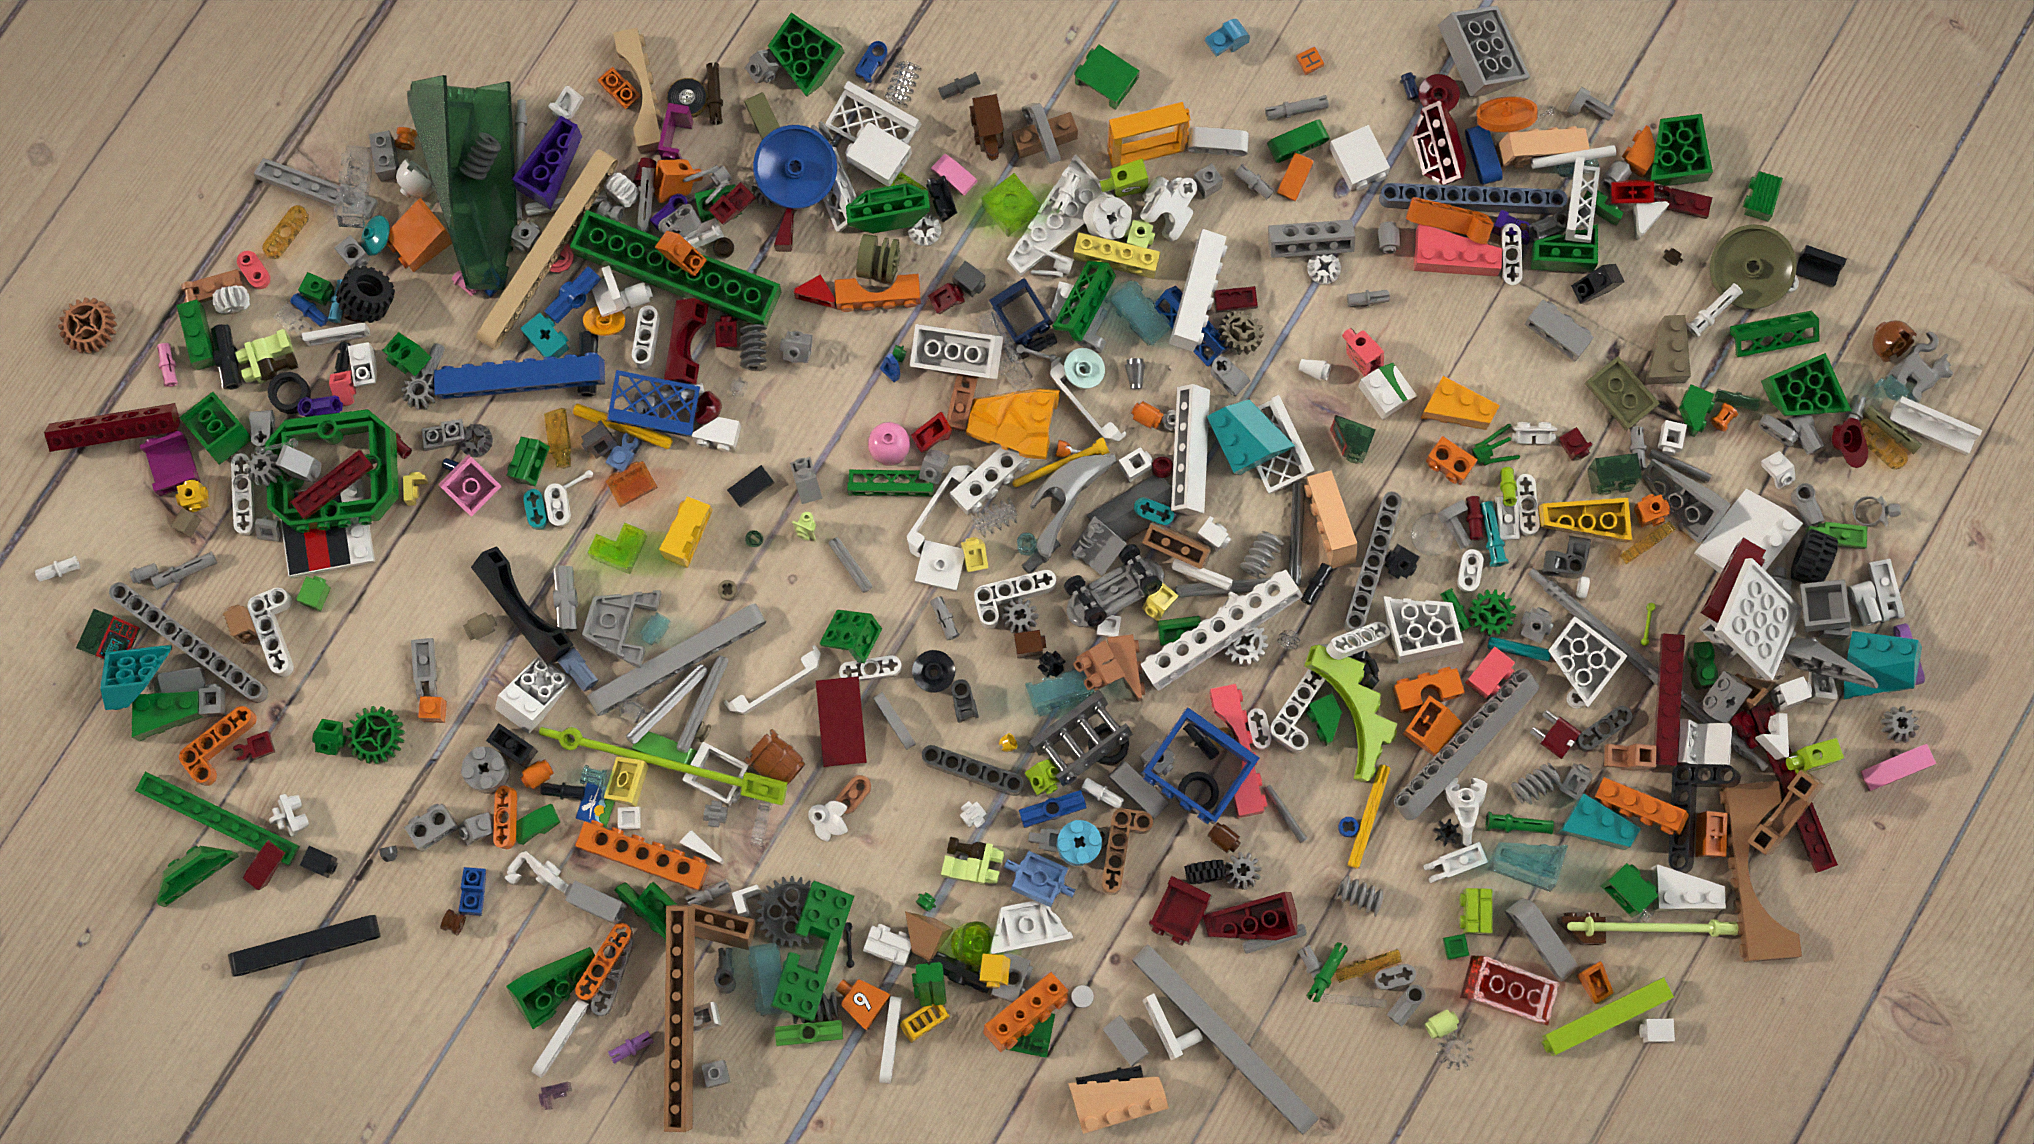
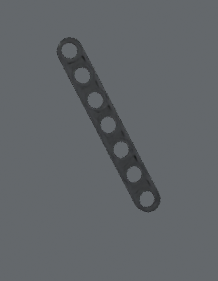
M369 915L228 954L232 977H237L380 938L381 935L376 915Z

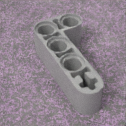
M1521 898L1505 911L1509 920L1516 927L1522 929L1550 971L1560 982L1565 981L1579 970V966L1533 902Z

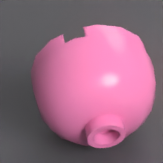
M893 422L881 423L870 433L868 439L869 452L873 459L883 465H896L906 458L910 450V438L906 430L899 424Z

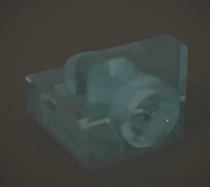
M1890 375L1886 380L1882 377L1873 386L1876 390L1872 395L1876 397L1884 389L1890 399L1898 401L1902 396L1906 397L1910 391Z

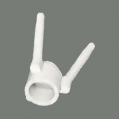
M1038 246L1033 247L1034 250L1054 258L1053 268H1056L1057 271L1032 270L1031 274L1056 275L1059 277H1063V273L1069 275L1073 258L1061 255L1055 251L1050 252Z

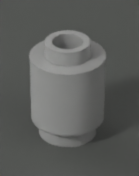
M1616 160L1603 175L1602 185L1611 191V182L1627 180L1632 174L1630 165L1623 160Z
M1383 222L1378 229L1379 250L1383 251L1384 254H1394L1396 250L1400 249L1399 228L1395 222Z

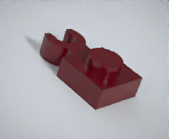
M1746 710L1730 719L1740 737H1745L1746 743L1751 750L1760 745L1755 737L1759 736L1755 732L1757 727L1754 724L1753 718L1747 714Z
M268 731L246 738L247 745L237 744L233 747L235 751L243 749V755L236 758L240 762L247 760L249 755H252V758L256 760L275 753Z

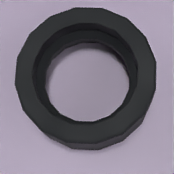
M282 372L276 375L268 386L270 402L280 412L286 414L298 413L299 401L305 397L311 398V389L308 383L297 373ZM286 382H296L301 388L300 398L292 404L286 405L281 403L277 397L278 389Z
M1102 723L1094 728L1098 735L1103 732H1112L1106 723ZM1089 738L1088 748L1091 750L1095 747V744ZM1129 740L1121 745V749L1116 755L1104 756L1097 762L1108 766L1122 761L1127 755Z
M1205 772L1189 773L1180 782L1178 790L1185 795L1186 787L1192 781L1199 780L1207 783L1211 790V797L1207 803L1200 806L1210 811L1215 806L1219 796L1217 782ZM1193 810L1189 812L1191 814H1197Z

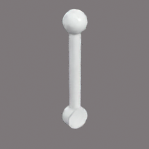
M587 470L584 475L563 487L567 489L585 478H591L593 472ZM556 491L554 495L560 496V492Z

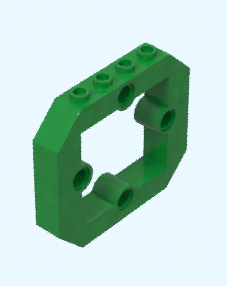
M368 409L284 420L265 442V452L270 450L273 454L279 456L283 445L293 448V442L322 438L328 444L336 445L342 441L345 435L369 432L370 454L365 456L372 465L377 463L374 470L366 473L371 478V499L341 503L331 500L305 520L291 503L295 499V490L303 486L304 480L293 477L290 481H287L290 475L279 469L282 475L276 476L277 482L274 483L271 480L270 485L267 486V508L298 533H307L310 529L329 530L333 526L348 528L351 527V524L357 523L360 525H370L373 521H379L399 498L396 432ZM334 428L333 432L327 435L328 431ZM337 509L336 514L330 517L331 512Z

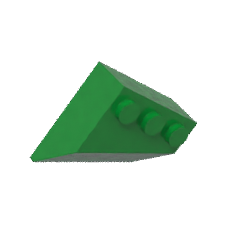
M792 12L768 44L769 49L806 97L822 86L845 53L840 44Z
M1702 114L1660 119L1650 181L1664 186L1708 181L1713 173Z
M1826 353L1761 380L1769 401L1784 416L1852 411Z

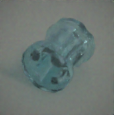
M1022 533L1018 537L1017 549L1019 553L1027 556L1034 553L1036 547L1034 535ZM1023 541L1026 543L1030 542V547H1023Z
M585 765L582 770L580 784L588 783L602 789L606 781L607 770L599 771L590 768L589 765Z

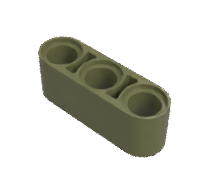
M763 92L744 100L762 140L770 132L780 128Z

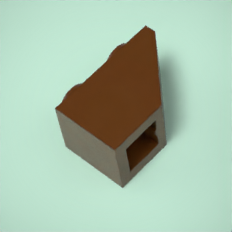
M1566 912L1564 916L1557 918L1558 924L1580 945L1606 944V931H1594L1592 936H1587L1585 931L1568 930L1567 924L1569 922H1585V916H1577L1575 912ZM1586 913V917H1592L1594 922H1606V917H1599V913Z

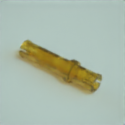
M1395 949L1360 962L1358 960L1353 961V964L1339 968L1335 973H1337L1338 982L1341 983L1348 979L1361 978L1369 972L1401 963L1402 959L1399 950Z

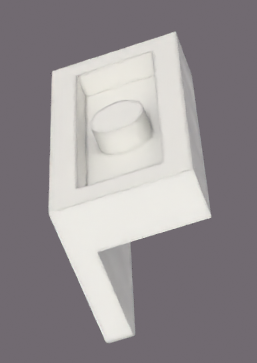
M610 266L601 268L605 278L601 279L592 288L602 317L626 309Z
M758 885L732 893L739 916H751L746 899L761 894L762 891Z

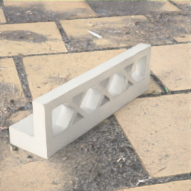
M832 147L837 160V175L833 187L823 201L836 232H841L848 227L846 205L852 203L857 196L837 148ZM832 193L837 198L835 206L831 202ZM840 212H843L846 220L842 224L839 221Z
M1576 157L1565 240L1591 243L1600 167L1584 166L1585 158ZM1583 173L1595 174L1594 179L1587 183L1582 177ZM1585 189L1592 194V197L1586 201L1580 196V193ZM1583 207L1590 213L1584 219L1578 214V211ZM1583 225L1588 231L1587 236L1575 234L1576 229Z
M1903 396L1894 404L1889 419L1897 426L1964 455L1970 453L1974 441L1982 432L1981 429Z

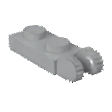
M434 639L411 640L413 679L416 684L417 699L420 700V696H424L422 683L429 682L430 696L437 697Z

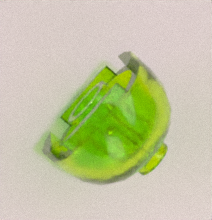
M970 921L961 924L953 932L950 946L953 955L958 961L965 965H981L982 955L990 954L993 940L989 932L991 930L989 926L983 922Z

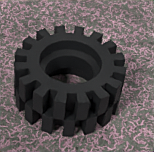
M1223 860L1197 862L1184 866L1188 884L1209 883L1226 878Z

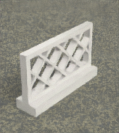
M849 81L844 86V92L825 123L827 128L855 143L858 137L851 136L849 128L859 125L862 127L864 126L863 124L873 121L879 127L877 120L887 118L890 120L891 127L883 129L885 132L893 131L894 137L897 138L895 130L905 128L910 131L906 138L900 139L907 145L922 125L915 117ZM847 97L853 99L856 108L845 111L843 106ZM871 109L874 117L862 121L860 110ZM857 111L860 121L848 125L846 114ZM843 115L845 126L837 128L831 125L835 117Z
M1279 395L1258 406V408L1262 411L1271 407L1273 411L1271 422L1282 430L1283 434L1295 447L1290 449L1291 453L1288 459L1276 456L1272 458L1269 468L1261 465L1256 467L1269 494L1307 476L1316 474ZM1292 456H1294L1296 462L1291 461ZM1275 459L1287 462L1283 473L1272 470ZM1289 464L1298 466L1301 474L1294 477L1286 475ZM1270 472L1282 476L1279 484L1270 487L1267 481Z

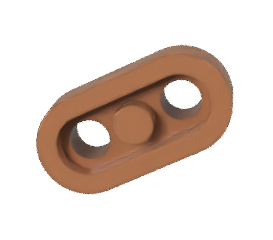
M863 775L855 776L838 794L835 801L841 803L845 800L850 801V806L844 814L853 813L871 791L870 780ZM864 784L865 788L862 791H858L857 785Z

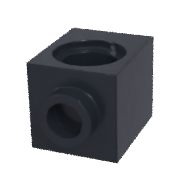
M309 846L299 866L329 878L330 874L333 875L338 863L336 861L338 858Z

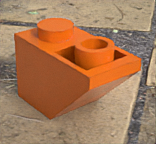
M1647 125L1643 131H1637L1632 139L1635 144L1632 148L1628 146L1622 155L1625 159L1624 161L1630 165V170L1642 178L1653 163L1655 154V143L1651 129Z
M666 231L655 246L668 260L693 276H696L707 260L680 234Z

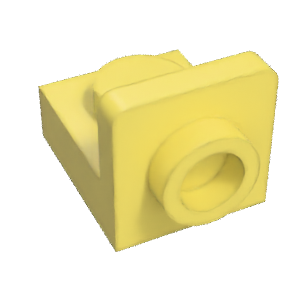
M411 472L408 476H403L404 502L408 506L416 505V499L419 498V487L416 485L428 484L427 477L422 475L421 472Z
M971 537L967 538L966 542H961L966 571L987 569L986 549L982 539Z
M1162 583L1161 588L1147 598L1142 609L1147 615L1159 621L1164 612L1176 601L1179 595Z

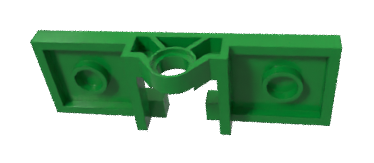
M817 881L811 883L799 922L795 926V935L806 938L809 934L825 940L821 948L823 951L819 957L818 964L815 966V971L798 965L801 955L793 952L788 953L782 965L784 967L771 1007L811 1022L814 1021L854 895Z

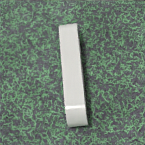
M1508 223L1501 229L1502 278L1506 283L1516 285L1522 279L1521 230L1517 225ZM1512 227L1517 232L1516 235H1513V242H1517V245L1509 244L1505 246V242L1510 243V238L1508 235H1505V232L1509 231V228ZM1510 248L1517 250L1518 254L1514 260L1506 258V251ZM1518 262V266H1513L1514 272L1518 273V276L1514 277V281H1511L1507 277V274L1511 272V267H1506V263L1515 264Z
M1522 474L1516 480V496H1519L1520 532L1525 536H1533L1540 527L1536 482L1531 475ZM1523 480H1526V483H1530L1527 488V495H1523L1525 492L1524 486H1520ZM1523 500H1530L1533 508L1528 511L1524 510L1521 502ZM1534 514V516L1530 517V524L1534 525V527L1529 531L1528 527H1524V525L1528 521L1527 516Z
M893 655L870 658L866 660L865 664L851 661L845 662L840 666L839 675L841 678H846L847 675L843 674V672H846L847 667L854 671L858 670L857 665H861L860 670L863 676L859 677V681L893 677L900 673L902 665L899 658ZM889 661L898 664V666L894 667V671H890L889 668H883L884 673H880L878 662H882V666L889 665ZM871 663L877 667L873 675H868L864 672L867 664ZM858 672L852 673L851 676H852V677L859 676V673H858Z

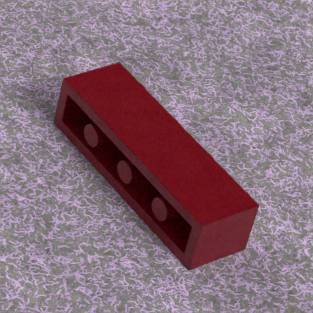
M1743 537L1734 547L1700 613L1718 623L1745 559L1753 558L1762 567L1765 562L1763 556L1766 550Z

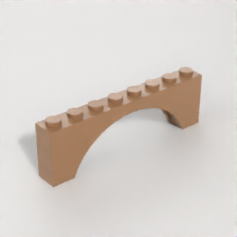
M1779 781L1744 783L1732 788H1721L1722 791L1719 792L1720 803L1724 805V813H1727V848L1729 847L1730 851L1728 867L1732 869L1733 874L1730 884L1732 891H1735L1736 900L1733 901L1734 912L1738 913V935H1741L1742 943L1739 945L1740 956L1743 957L1744 962L1802 957L1799 934L1783 927L1763 908L1753 890L1748 870L1750 843L1747 841L1755 832L1764 816L1775 806L1782 803Z

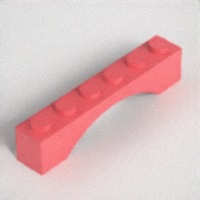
M1236 684L1210 689L1209 694L1214 714L1228 726L1236 741L1251 751L1250 744H1253L1251 732L1246 731L1245 723H1248L1246 710H1242L1240 702H1243L1241 689H1237ZM1241 760V763H1242L1241 770H1242V768L1245 766L1246 763ZM1255 766L1233 797L1237 819L1263 814L1265 811L1264 807H1267L1265 794L1261 795L1259 786H1262L1261 775L1256 773Z

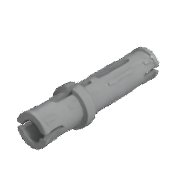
M1326 95L1291 103L1287 101L1283 102L1282 105L1266 107L1265 114L1268 121L1282 117L1291 118L1295 114L1329 108V103Z
M642 167L641 186H638L640 198L637 229L649 232L652 194L655 192V187H653L655 168ZM648 179L647 197H645L646 181ZM645 201H646L645 219H643V215H644V204H645Z
M210 551L175 568L173 566L169 567L168 571L151 577V580L158 590L170 583H178L180 579L217 564V560L213 552Z

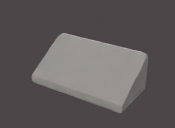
M201 667L157 674L161 693L199 692V688H206L205 673Z

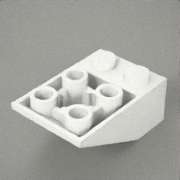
M538 655L498 695L495 709L529 734L548 714L572 683V679L552 664L547 666Z

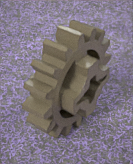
M1243 310L1240 314L1233 311L1231 315L1227 313L1220 322L1218 333L1221 335L1219 340H1225L1223 346L1227 347L1229 345L1231 347L1230 352H1233L1235 349L1238 355L1242 351L1248 355L1250 351L1255 352L1262 343L1264 333L1261 332L1263 326L1256 324L1259 319L1253 320L1251 313L1246 316Z

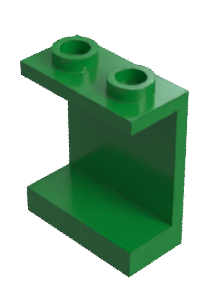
M1098 44L1095 50L1092 48L1088 52L1086 62L1083 65L1080 64L1075 70V84L1079 86L1083 82L1108 98L1109 106L1116 110L1139 79L1140 70Z

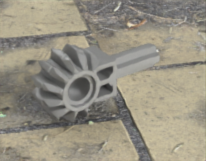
M434 343L429 353L432 358L416 376L411 375V382L405 380L404 383L407 387L401 388V391L404 393L402 398L404 401H408L407 405L410 408L415 406L417 410H420L423 405L428 409L429 405L427 403H435L433 398L436 397L434 370L437 369L445 350L444 346ZM418 389H424L421 395H415Z

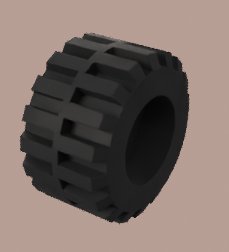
M356 266L345 273L336 293V301L340 303L339 308L344 310V314L347 316L350 315L351 319L355 321L358 319L362 323H365V321L373 323L374 320L379 321L386 315L394 298V285L392 282H389L390 278L384 276L382 271L379 270L378 272L373 267L367 268V266H362L360 268Z
M1810 529L1803 537L1795 554L1791 567V579L1804 584L1824 582L1837 553L1838 539Z

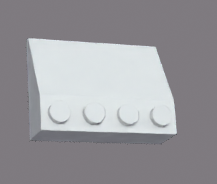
M1745 489L1694 554L1721 574L1734 547L1744 537L1766 550L1763 556L1765 562L1762 565V568L1766 570L1803 523L1787 510Z

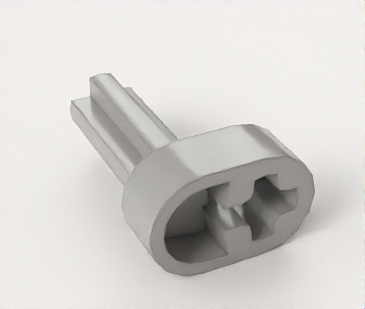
M1581 86L1567 111L1577 116L1582 106L1609 121L1615 110L1590 96V91Z
M1100 306L1082 341H1076L1083 348L1091 349L1096 353H1101L1106 344L1103 338L1096 335L1107 313L1104 307Z
M1464 500L1437 513L1441 522H1446L1460 549L1472 544L1457 518L1458 515L1468 510Z

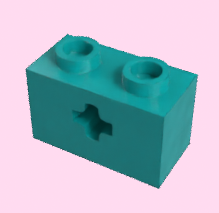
M538 313L520 328L526 338L543 357L553 356L558 359L570 349L566 343L569 341L562 331L557 333L553 328L555 324L549 316L544 318L541 313ZM545 335H547V336L550 337V338L547 340L546 338H543V337H544Z

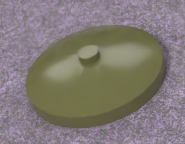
M1758 224L1741 226L1727 233L1714 248L1710 260L1711 280L1720 296L1733 283L1741 288L1743 293L1731 303L1732 305L1743 309L1765 308L1779 301L1791 288L1796 275V256L1789 241L1777 230Z

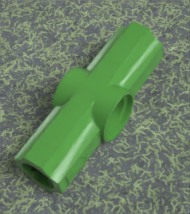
M842 1020L816 1023L807 1022L804 1024L775 1027L776 1046L843 1040ZM808 1027H812L815 1030V1035L812 1039L804 1038L803 1032Z

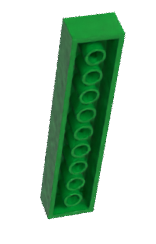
M586 210L570 245L571 251L575 256L603 267L610 266L611 270L686 299L696 298L709 304V307L732 315L748 323L765 325L767 327L782 293L780 284L703 255L707 259L696 276H693L668 260L655 248L661 238Z

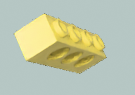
M1080 232L1078 233L1073 253V260L1085 263L1087 261L1106 262L1114 270L1155 279L1160 258L1159 251Z

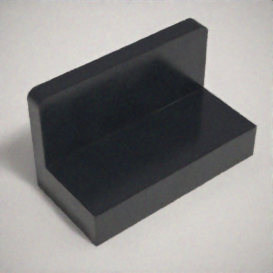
M1806 245L1801 251L1796 267V275L1834 287L1847 258Z

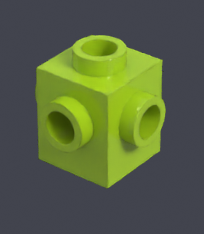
M1050 758L1035 764L1025 772L1037 795L1044 792L1049 795L1058 789L1057 785L1060 784L1056 777L1060 772Z

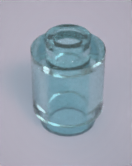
M656 612L654 616L651 615L640 633L643 635L641 639L649 645H653V643L659 644L669 629L668 625L671 621Z

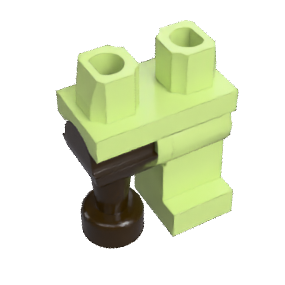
M285 329L276 331L274 335L244 343L245 348L235 352L240 365L247 362L251 364V367L241 370L245 382L257 380L261 384L266 382L265 380L273 379L277 371L289 367L290 370L299 368L293 353L294 350L290 337ZM285 355V359L274 361V358Z
M950 837L947 853L955 855L958 851L967 854L968 857L966 861L945 855L941 871L942 877L980 885L998 883L1000 871L991 870L989 866L990 862L1002 864L1004 851L994 848L993 844L975 842L973 844L959 843L958 838Z

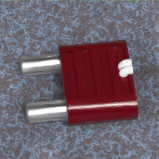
M1546 710L1542 716L1554 725L1546 735L1535 727L1530 730V734L1539 739L1542 746L1562 759L1581 731L1562 717L1557 718Z

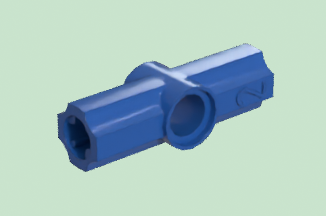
M587 266L573 282L568 281L561 286L559 296L544 312L558 324L573 308L577 309L585 303L586 295L601 278Z
M1079 790L1019 809V814L1024 828L1049 820H1056L1059 817L1087 809L1083 794ZM1055 804L1058 806L1059 811L1056 814H1049L1046 810L1047 806Z

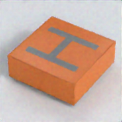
M1312 47L1296 56L1305 75L1324 67V62L1316 47Z

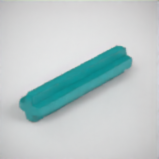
M1490 637L1488 640V649L1496 647L1501 652L1542 661H1549L1551 658L1549 649L1495 637Z

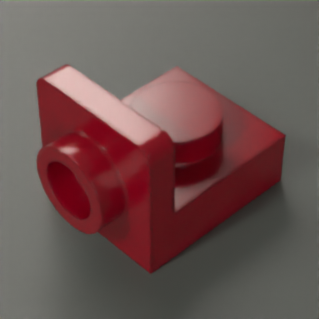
M946 283L928 295L937 314H942L954 305L965 302L963 298L964 293L960 286L952 283Z
M722 315L720 319H716V347L738 346V319H733L732 315Z
M1577 427L1558 439L1571 460L1577 457L1579 460L1590 454L1589 450L1593 446L1591 441L1588 443Z

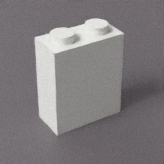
M868 122L865 127L862 126L858 131V138L855 143H851L845 152L847 163L884 185L891 186L911 156V146Z
M1369 125L1331 141L1329 149L1350 191L1355 189L1362 190L1368 186V183L1373 181L1380 182L1387 178L1390 166Z

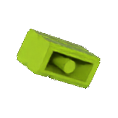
M1465 888L1459 897L1460 907H1463V915H1460L1459 919L1460 929H1463V934H1492V889Z

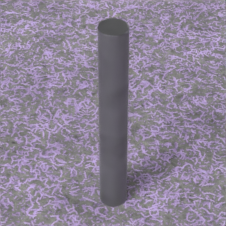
M1652 449L1649 454L1654 459L1706 482H1709L1712 476L1705 471L1655 449Z
M1268 785L1263 790L1298 841L1302 843L1308 839L1272 786Z

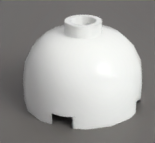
M405 158L396 174L397 183L401 187L400 192L408 198L411 196L416 198L429 196L435 190L432 180L428 178L430 173L414 161L408 162V159Z

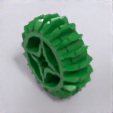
M371 706L369 713L366 708H363L364 715L356 713L355 716L358 719L356 721L353 719L349 721L353 724V727L346 728V731L351 733V735L345 737L346 740L351 741L347 747L353 749L352 755H358V760L360 761L365 759L367 764H371L374 760V763L378 765L380 764V758L386 763L388 762L387 755H390L392 758L396 756L393 753L394 749L401 751L397 744L404 743L405 741L399 737L405 734V731L400 729L403 723L397 722L399 716L396 714L392 716L393 711L390 709L385 712V708L380 706L377 711L375 706ZM373 720H386L389 726L377 727ZM366 724V732L360 735L361 729ZM374 730L379 733L377 741L371 737ZM391 735L389 743L385 746V738ZM374 744L378 751H365L361 745Z

